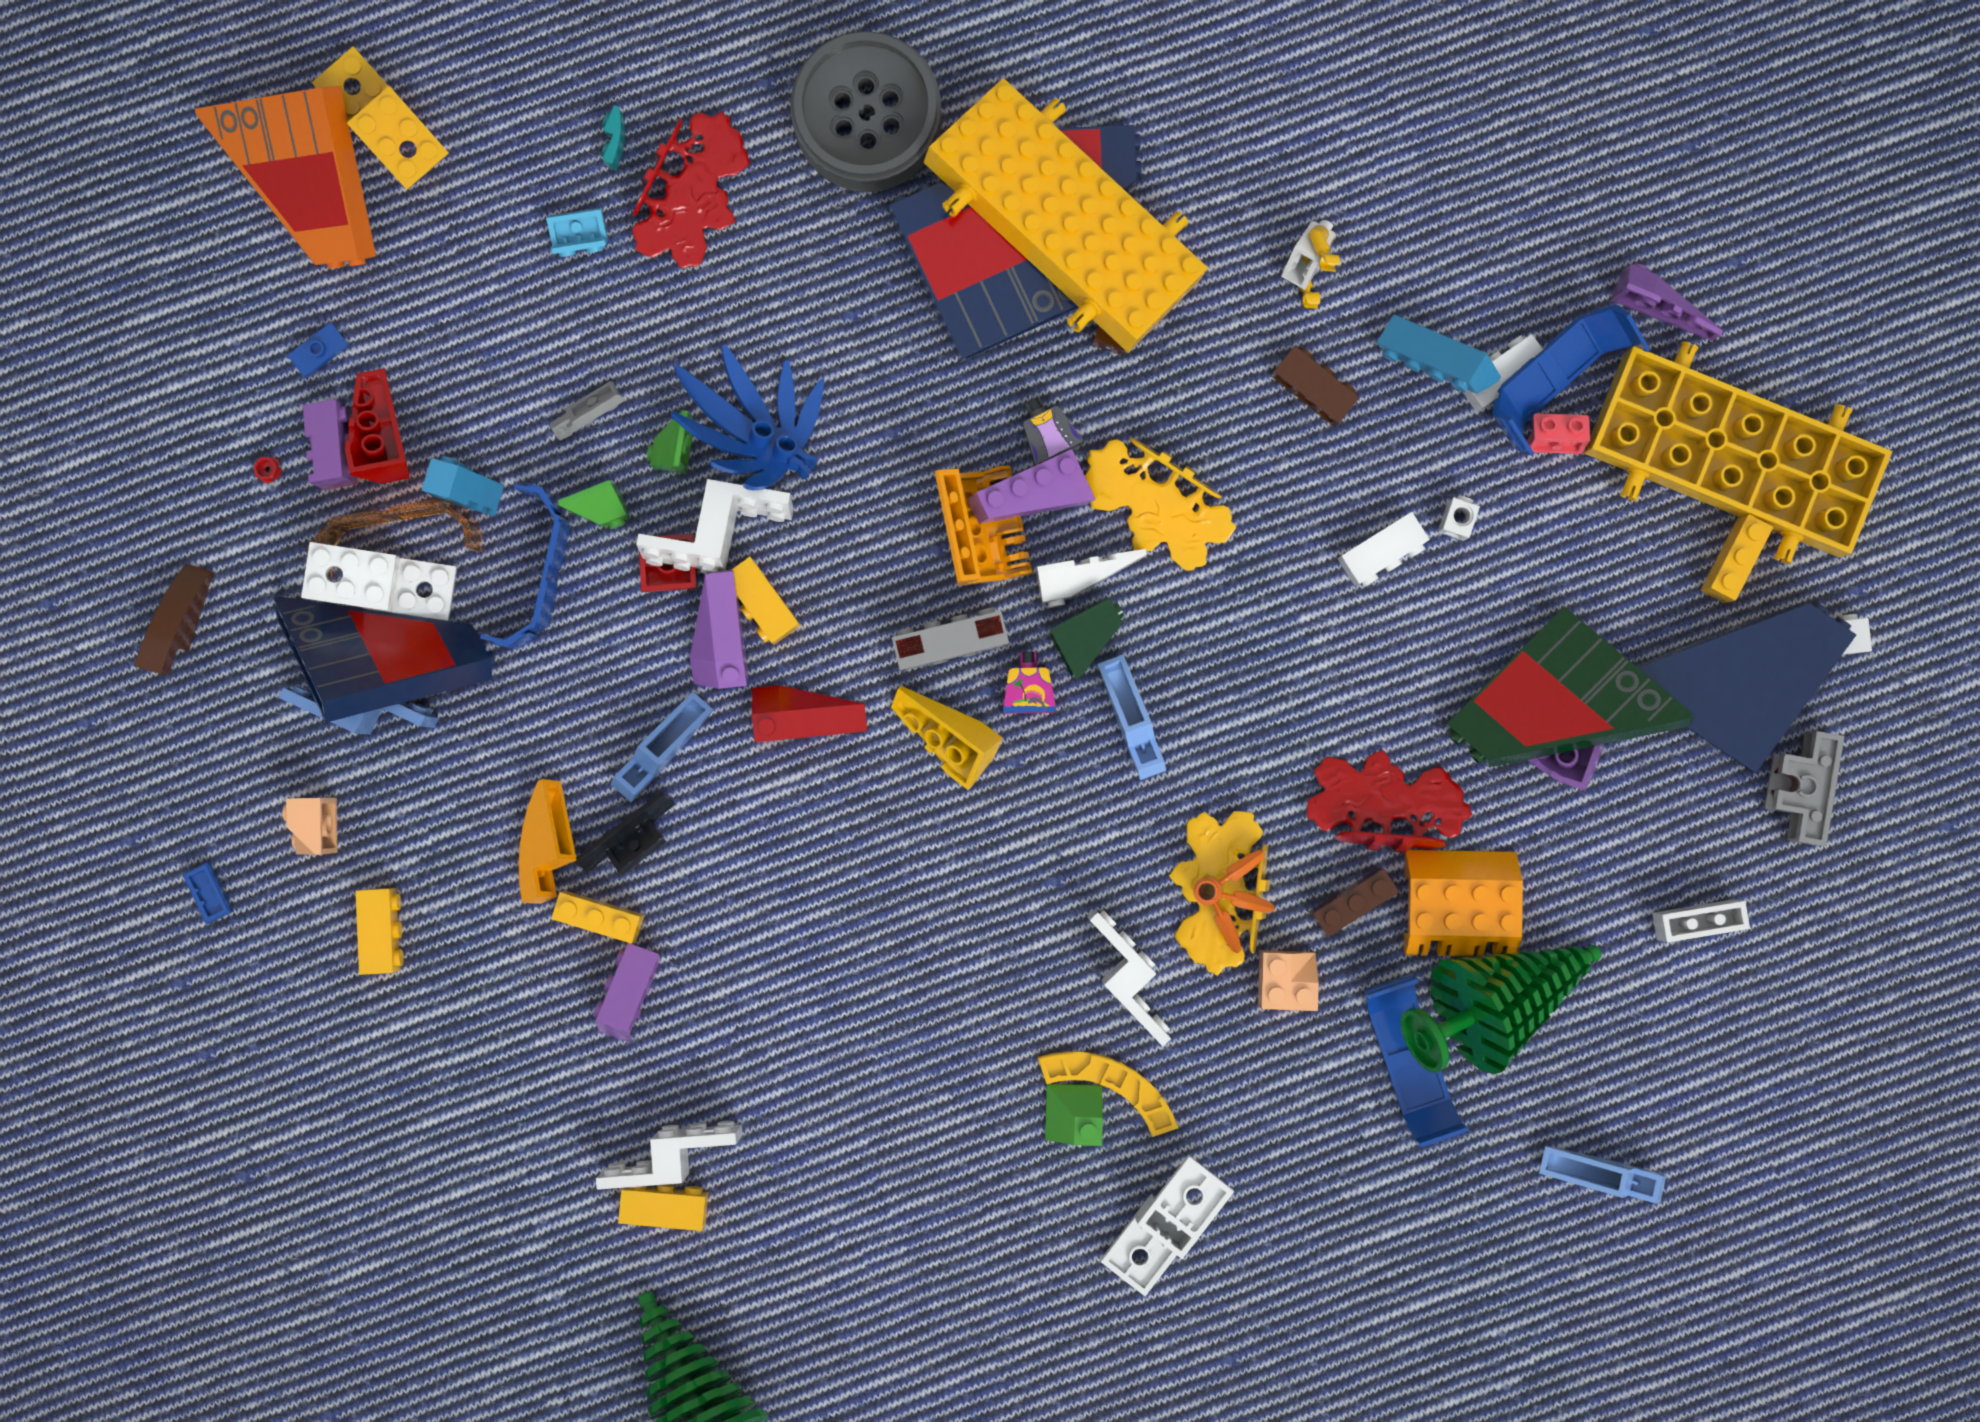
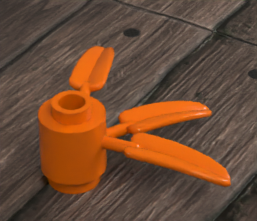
M1256 850L1226 869L1227 875L1220 880L1210 876L1198 880L1193 889L1194 897L1200 904L1214 906L1217 912L1214 916L1217 926L1228 946L1235 953L1241 951L1240 939L1229 912L1226 910L1222 911L1218 901L1221 898L1231 900L1233 906L1267 913L1273 912L1275 907L1271 902L1245 892L1234 891L1233 895L1224 893L1222 884L1229 879L1235 882L1251 871L1264 858L1265 853L1263 850ZM1207 885H1211L1215 889V893L1212 896L1205 893Z

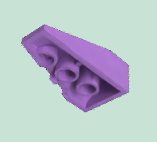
M1635 263L1633 265L1629 264L1622 270L1611 301L1710 341L1722 335L1723 330L1657 274L1650 272L1648 267Z
M1604 744L1529 759L1528 761L1557 782L1585 791L1595 772Z

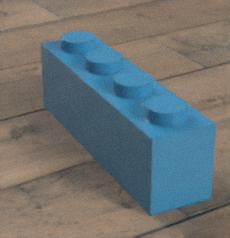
M1397 315L1392 316L1376 342L1386 359L1395 363L1397 360L1402 361L1406 367L1415 372L1425 371L1429 377L1438 382L1446 380L1461 392L1469 390L1477 394L1499 382L1501 378L1487 353Z

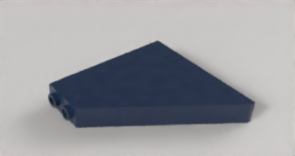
M1815 601L1812 604L1801 602L1635 664V666L1694 714L1693 723L1686 728L1748 770L1756 773L1851 644L1856 634L1849 630L1852 626L1839 617H1836L1834 620L1826 614L1828 609Z

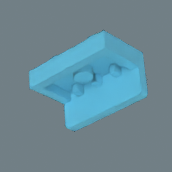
M602 208L546 217L552 242V254L559 253L560 257H567L576 254V250L586 249L588 253L603 250V246H606L609 241Z

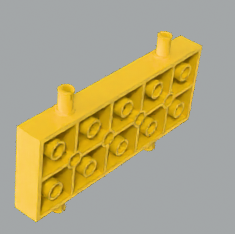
M1002 78L928 148L923 163L955 191L950 198L943 202V208L946 212L952 208L949 215L955 217L967 204L971 206L1079 307L1073 315L1067 318V323L1070 327L1075 323L1077 324L1073 329L1074 331H1082L1093 320L1129 353L1200 281L1208 269L1202 261L1175 237L1188 225V220L1183 216L1177 222L1182 213L1176 211L1163 225L1159 223L1053 124L1056 119L1066 112L1063 103L1056 107L1060 102L1059 99L1053 98L1040 112L1010 83Z
M1681 342L1674 362L1653 353L1645 352L1635 346L1624 352L1591 433L1590 442L1584 451L1586 455L1629 473L1620 493L1621 497L1626 498L1628 496L1627 500L1637 501L1643 482L1647 479L1738 517L1750 514L1773 526L1772 531L1783 536L1774 559L1777 561L1782 559L1781 562L1785 564L1792 563L1799 542L1838 558L1852 554L1893 451L1844 432L1849 416L1852 413L1851 408L1847 407L1844 410V405L1835 404L1827 425L1689 369L1698 350V346L1695 344L1690 347V342Z

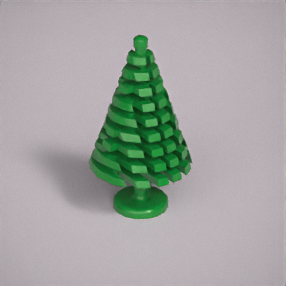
M1590 945L1584 949L1579 946L1553 948V950L1543 949L1539 950L1540 953L1524 951L1521 953L1488 955L1481 958L1445 959L1436 963L1440 967L1432 968L1430 978L1437 981V983L1430 984L1431 996L1437 999L1433 1001L1436 1013L1446 1018V1020L1437 1024L1427 1012L1415 1007L1403 1012L1400 1018L1401 1032L1410 1053L1428 1072L1437 1073L1448 1065L1450 1057L1446 1038L1450 1037L1463 1044L1455 1047L1466 1060L1479 1070L1491 1074L1503 1072L1511 1063L1513 1056L1516 1057L1520 1053L1522 1047H1525L1530 1038L1542 1026L1541 1024L1551 1017L1549 1014L1555 1012L1563 1002V998L1567 997L1573 988H1576L1580 978L1585 977L1589 973L1592 966L1589 963H1593L1602 957L1600 949L1596 945Z
M647 1291L642 1293L638 1297V1302L645 1314L639 1318L640 1327L643 1328L651 1325V1329L641 1335L642 1344L645 1346L658 1342L643 1353L644 1364L651 1361L656 1362L645 1370V1382L656 1381L646 1390L647 1400H656L647 1409L648 1419L659 1418L655 1422L765 1421L769 1415L763 1409L750 1410L756 1404V1401L750 1395L738 1397L744 1391L738 1382L724 1385L732 1376L725 1369L713 1371L719 1365V1362L714 1357L701 1358L707 1352V1349L702 1344H693L685 1347L694 1340V1336L689 1331L679 1332L671 1336L682 1325L674 1318L664 1321L663 1319L671 1312L664 1305L657 1306V1300L653 1292Z

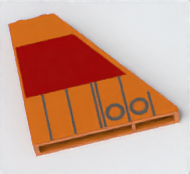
M341 86L320 87L194 109L196 116L315 265L327 264L328 269L344 267V262L348 261L349 266L366 264L365 258L376 257L351 133L347 124L348 119Z

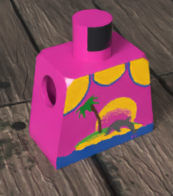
M1020 652V668H1009L1003 714L1056 713L1049 669L1037 668L1036 652Z

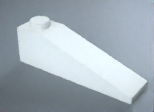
M1146 549L1108 555V558L1105 559L1098 556L1090 557L1080 561L1079 564H1075L1074 560L1038 566L1036 575L1042 604L1048 603L1049 608L1065 605L1064 600L1071 599L1144 558L1147 555Z

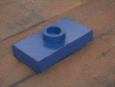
M330 322L287 356L303 377L307 379L349 347L350 344L337 327Z
M206 862L182 874L205 924H210L234 912L211 862Z

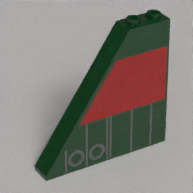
M1564 606L1447 723V727L1450 732L1448 736L1455 744L1466 746L1470 750L1468 754L1474 761L1480 765L1484 762L1490 768L1689 727L1693 723L1694 714Z

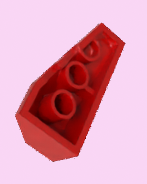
M385 368L357 373L352 400V413L348 424V437L344 448L350 476L381 484L409 479L410 476Z

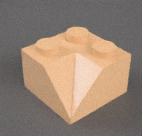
M337 798L286 799L282 812L283 819L286 821L287 828L293 833L292 846L296 849V854L320 855L338 853Z
M1259 950L1258 1006L1261 1009L1318 1011L1319 981L1315 952Z

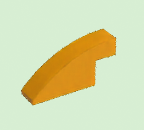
M539 780L527 807L521 833L518 864L522 903L542 904L556 898L557 893L552 870L577 860L561 781Z

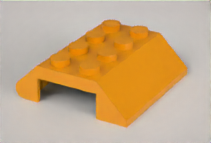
M997 466L984 472L959 473V469L934 471L958 585L997 582L1033 574L1031 562L1010 566L1008 564L1030 558L1028 552L1021 551L1007 556L1005 546L1019 545L1026 542L1025 535L1003 539V536L1024 531L1021 516L979 524L967 498L992 486L993 482L1003 481L1012 477L1011 466Z
M1407 850L1405 852L1404 877L1409 878L1408 933H1404V955L1417 956L1420 947V955L1427 956L1431 941H1437L1436 951L1438 956H1445L1447 951L1448 956L1472 957L1475 951L1476 957H1483L1487 942L1493 943L1491 947L1493 955L1518 953L1522 939L1523 880L1516 852Z

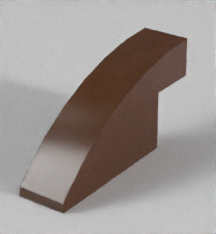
M189 564L183 566L154 613L134 663L135 667L162 675H169L177 649L190 650L214 574L213 571Z

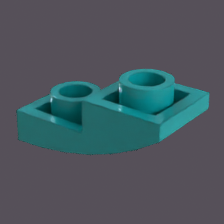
M614 105L612 111L607 112L603 119V131L607 138L611 140L604 144L601 156L606 167L617 172L625 144V121L620 108Z

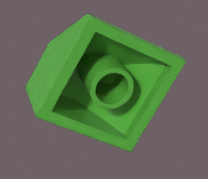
M682 410L679 413L695 421L688 411ZM673 419L654 438L653 445L648 447L647 461H650V466L655 470L687 474L693 435Z
M611 480L557 500L559 506L568 512L604 528H619L626 524L625 520L631 518L619 487Z
M1047 1084L1045 1140L1070 1145L1102 1146V1085Z

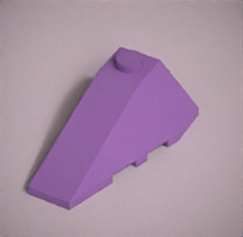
M734 570L705 574L690 653L694 684L717 689L747 686L749 673Z

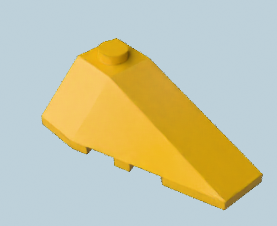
M903 686L898 688L891 705L893 711L912 733H918L927 745L924 748L929 754L934 752L943 763L941 768L945 773L967 790L974 785L995 757L1003 737L983 722Z

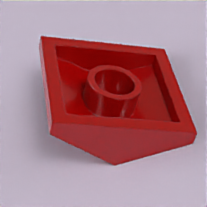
M693 533L656 536L691 543L695 542ZM639 551L642 593L697 589L698 569L695 567H690L689 571H683L674 568L671 564L663 563L662 566H653L646 563V560L642 558Z

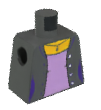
M1040 397L1032 399L1025 404L1031 418L1024 421L1022 427L1034 466L1083 445L1082 437L1058 405L1046 410Z

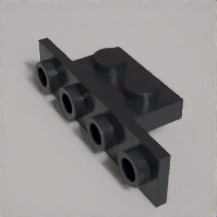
M662 791L650 797L642 807L628 814L620 824L606 831L594 844L584 848L574 862L586 872H589L609 857L616 870L621 875H624L667 842L654 821L672 808L675 803Z

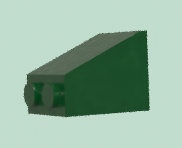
M1108 598L1049 630V635L1073 681L1078 680L1123 623L1121 619L1124 617V613L1117 601L1112 603L1111 599Z

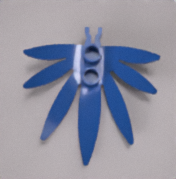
M726 344L723 345L721 354L727 377L740 404L755 423L680 365H675L674 371L697 406L716 425L736 439L699 424L675 411H672L671 417L685 430L706 444L729 454L755 459L711 460L710 466L732 474H755L744 482L743 488L747 490H763L775 485L788 469L796 471L805 480L808 478L811 469L816 467L818 458L811 454H806L803 448L808 442L818 418L823 396L824 379H820L809 394L800 412L797 425L794 427L795 390L789 360L784 362L777 390V416L780 426L778 428L755 386Z

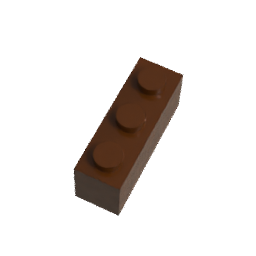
M1294 346L1272 373L1271 377L1335 428L1360 397L1356 395L1357 391L1350 384L1338 381L1334 377L1335 373L1329 367L1323 364L1320 366L1312 360L1314 356L1303 347L1299 349Z
M1377 868L1308 912L1322 934L1329 937L1398 894L1399 891L1385 869Z

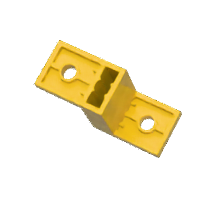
M354 46L311 82L316 88L341 86L348 119L347 124L406 190L449 154ZM356 79L361 85L359 93L350 95L345 91L344 85L347 80ZM405 141H411L416 145V154L411 158H406L400 153V146Z

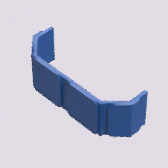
M1614 304L1576 318L1553 338L1537 356L1526 362L1497 390L1499 396L1498 399H1495L1492 415L1514 449L1521 453L1524 451L1529 455L1534 453L1523 436L1525 423L1602 354L1632 345L1645 352L1650 351L1630 313L1623 307Z
M514 484V488L524 495L541 498L554 518L532 623L507 639L480 635V639L490 641L491 644L515 650L538 636L535 634L538 632H545V629L549 626L558 586L556 579L558 571H561L570 533L569 521L561 515L564 512L552 493L543 487L526 484V486Z
M1409 974L1364 989L1370 1021L1403 1118L1408 1125L1416 1146L1424 1147L1468 1132L1469 1128L1462 1123L1454 1107L1442 1071L1432 1073L1424 1069L1412 1056L1404 1041L1400 1026L1401 1015L1413 1007L1420 1009L1415 984L1419 983V980L1414 974Z

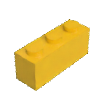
M1750 514L1737 518L1700 591L1723 603L1736 601L1773 526Z
M751 557L732 569L734 570L737 596L743 603L739 608L749 621L754 618L759 628L756 631L765 643L770 640L775 645L801 626Z
M397 888L355 891L359 975L400 971V966L404 962V955L402 949H399V938L402 937V923L398 921L401 897L400 894H397Z
M569 891L559 892L551 919L632 944L638 939L645 915Z
M672 1184L657 1185V1187H624L621 1189L618 1224L702 1231L706 1226L709 1192H703L702 1188L697 1186H686L685 1190L674 1189Z

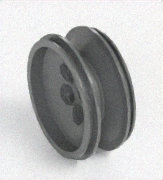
M861 31L833 38L816 49L808 57L799 70L792 88L790 101L791 119L803 155L822 177L848 190L877 192L903 184L914 177L925 166L923 162L929 146L940 137L942 126L941 98L934 73L925 59L914 48L891 35ZM865 85H870L874 88L870 94H862L859 90ZM888 98H895L898 103L893 107H888L884 104V101ZM840 100H848L850 102V105L845 109H840L836 106ZM866 113L873 114L870 116L869 121L863 120ZM889 125L899 127L898 132L895 134H888L885 132V129ZM841 127H849L851 129V133L847 136H840L837 132ZM867 139L876 142L875 146L871 149H865L861 145Z

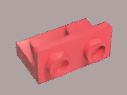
M1534 414L1532 417L1533 432L1528 438L1527 443L1534 453L1582 454L1590 442L1589 416Z

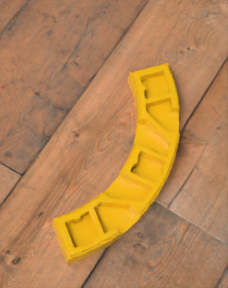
M1082 1051L1056 1052L1038 1057L1046 1084L1066 1080H1085L1098 1083L1126 1098L1143 1117L1152 1137L1178 1129L1170 1108L1157 1089L1141 1074L1124 1063L1107 1056Z

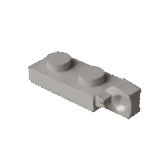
M609 381L565 408L566 413L549 423L550 427L559 440L565 439L579 428L591 424L602 414L614 410L624 400L613 381Z

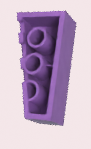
M1072 449L967 498L979 524L1024 515H1034L1041 512L1062 510L1064 508L1085 506L1096 500Z

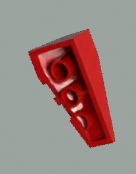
M781 685L752 688V722L754 741L756 743L868 731L865 704Z

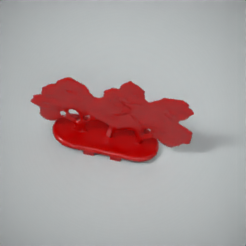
M722 111L713 117L702 112L694 114L690 119L692 137L683 143H679L676 138L683 124V120L680 118L667 145L660 144L654 159L657 165L654 170L648 168L642 182V186L645 189L632 216H637L643 203L648 204L650 207L651 215L649 218L636 223L632 228L633 238L637 242L635 246L636 251L653 258L670 249L673 259L680 268L696 267L702 263L708 247L705 242L703 229L709 227L720 231L736 222L732 211L726 206L728 203L726 191L717 187V180L724 176L737 175L749 166L750 161L747 151L743 148V139L740 132L730 127V118L725 116ZM697 134H701L703 136V139L696 140L694 138L697 136ZM691 144H702L704 146L703 151L698 153L688 152L686 148L692 149L693 146ZM671 151L682 154L684 159V168L676 176H672L661 169L668 153ZM686 156L692 157V163L687 161ZM657 176L666 180L667 183L664 199H652L648 196ZM657 208L664 212L663 217L658 216Z
M1383 749L1367 757L1364 769L1360 772L1350 766L1347 760L1333 757L1324 758L1321 761V765L1317 766L1314 770V774L1319 784L1325 790L1308 799L1307 818L1314 820L1316 825L1323 831L1331 830L1339 823L1347 822L1353 828V831L1336 834V840L1346 843L1367 844L1366 850L1378 851L1382 846L1394 847V852L1405 853L1410 848L1436 849L1445 847L1446 843L1442 839L1426 837L1423 834L1435 827L1448 838L1456 837L1461 833L1463 820L1472 816L1470 805L1463 801V790L1457 783L1451 780L1450 775L1442 767H1435L1423 772L1415 783L1408 785L1403 782L1404 772L1397 765L1390 763V758ZM1350 811L1354 812V820L1349 818ZM1426 812L1433 813L1429 823L1423 822V826H1421V817ZM1411 815H1415L1417 817L1416 822L1412 821ZM1398 818L1406 819L1414 827L1413 835L1391 834V822ZM1441 818V823L1434 825L1435 820ZM1365 820H1371L1383 827V833L1362 832L1360 829Z

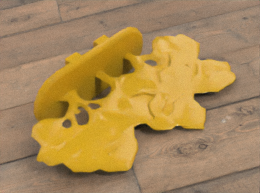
M1131 436L1129 440L1144 451V457L1129 458L1126 446L1118 439L1108 441L1102 450H1090L1087 458L1090 468L1085 478L1096 499L1090 502L1091 507L1105 511L1116 510L1127 505L1131 508L1132 514L1127 519L1130 531L1134 533L1132 538L1133 551L1141 549L1153 551L1161 542H1167L1171 559L1184 570L1190 571L1194 570L1195 567H1202L1206 564L1207 548L1205 544L1207 542L1225 543L1236 529L1235 524L1231 522L1232 515L1229 507L1224 505L1210 507L1204 504L1202 498L1204 492L1218 499L1222 498V496L1195 478L1193 475L1196 471L1189 466H1186L1183 470L1172 463L1170 460L1173 456L1166 451L1159 454ZM1122 458H1125L1128 461L1127 463L1121 465L1120 460ZM1154 460H1158L1173 470L1165 483H1156L1148 474V466ZM1132 464L1136 468L1138 465H1141V468L1134 474L1128 475L1124 472V469ZM1144 471L1146 475L1145 479L1142 480L1140 474ZM1181 475L1198 487L1196 492L1187 497L1182 496L1180 490L1175 485L1178 476ZM1195 503L1199 505L1197 512L1192 510Z
M1234 811L1222 826H1219L1217 820L1206 812L1199 814L1197 818L1190 819L1187 823V843L1192 847L1196 858L1193 861H1181L1169 875L1176 885L1182 887V893L1189 902H1197L1199 905L1197 913L1183 920L1175 933V938L1181 947L1187 950L1188 956L1194 963L1205 964L1207 971L1217 976L1225 967H1238L1243 963L1244 951L1242 947L1239 953H1235L1230 949L1214 919V916L1217 914L1214 906L1200 904L1194 897L1193 889L1196 882L1204 877L1210 876L1218 880L1222 879L1227 875L1226 869L1240 860L1237 856L1239 853L1245 856L1250 854L1252 845L1261 838L1263 833L1259 824L1254 821V815L1251 812ZM1268 844L1262 846L1261 850L1265 853L1264 858L1255 866V868H1258L1256 891L1247 890L1244 878L1241 877L1235 882L1229 879L1222 884L1224 893L1233 895L1234 891H1241L1263 898V892L1269 891L1270 880L1265 879ZM1207 885L1205 893L1212 896L1215 893L1214 887ZM1221 898L1218 901L1221 910L1228 911L1230 915L1236 918V921H1233V923L1238 925V928H1236L1238 936L1240 937L1246 930L1250 931V951L1254 954L1257 946L1260 920L1266 918L1267 912L1253 911L1251 920H1241L1237 916L1235 906L1231 904V900Z

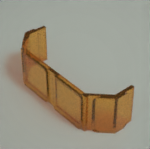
M437 499L390 507V510L385 511L370 510L335 516L331 518L332 520H327V526L321 528L311 541L313 543L336 546L346 530L447 513L462 524L466 549L477 554L482 553L480 526L461 512ZM331 569L327 574L328 579H333Z

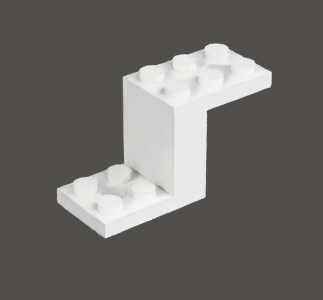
M707 479L694 543L638 534L636 545L646 563L653 566H662L665 563L671 564L674 568L683 571H689L690 567H695L696 569H701V572L704 574L726 571L737 511H741L742 515L748 517H757V514L768 516L770 520L783 522L785 519L792 520L794 509L791 494L769 489L747 490L743 488V485Z

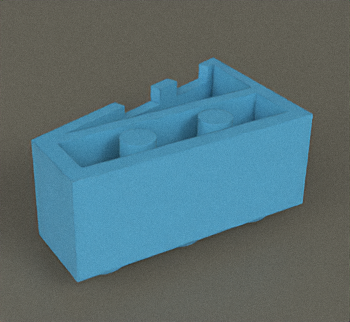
M441 456L440 460L431 458L422 491L443 502L491 516L496 515L504 489L503 484L472 472L471 468L465 467L458 460L446 456Z

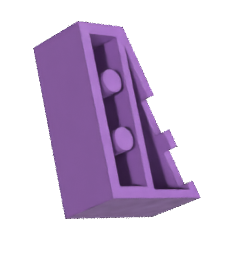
M337 399L303 405L306 438L309 437L311 451H306L307 460H313L314 474L308 475L309 483L324 490L358 484L357 477L350 476L344 450L348 437L347 422H349L350 418L347 406H344Z
M630 943L627 944L625 950L620 949L615 961V965L618 966L614 976L609 975L604 987V991H607L604 1001L599 1000L593 1014L596 1017L599 1032L630 1043L633 1036L630 1034L636 1018L639 1019L642 1011L640 1008L646 994L650 990L660 963L659 954Z

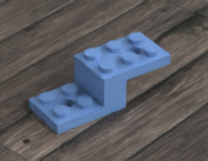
M295 685L293 689H282L278 698L323 718L309 688H301ZM403 702L331 721V723L356 734L371 735L383 709L421 727L435 728L439 718L432 715L433 709L425 705Z

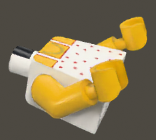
M1322 220L1320 223L1315 221L1310 223L1295 245L1281 276L1299 286L1300 291L1303 292L1302 305L1305 308L1317 309L1320 304V293L1310 292V289L1313 288L1311 280L1318 268L1323 271L1335 272V265L1340 263L1339 255L1329 254L1336 234L1333 232V224L1327 220Z

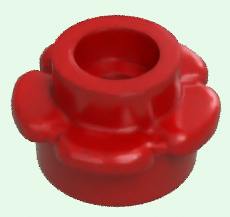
M263 456L254 464L255 476L264 483H272L274 479H278L282 470L279 467V461L272 456L269 458ZM267 467L270 468L269 472H266Z

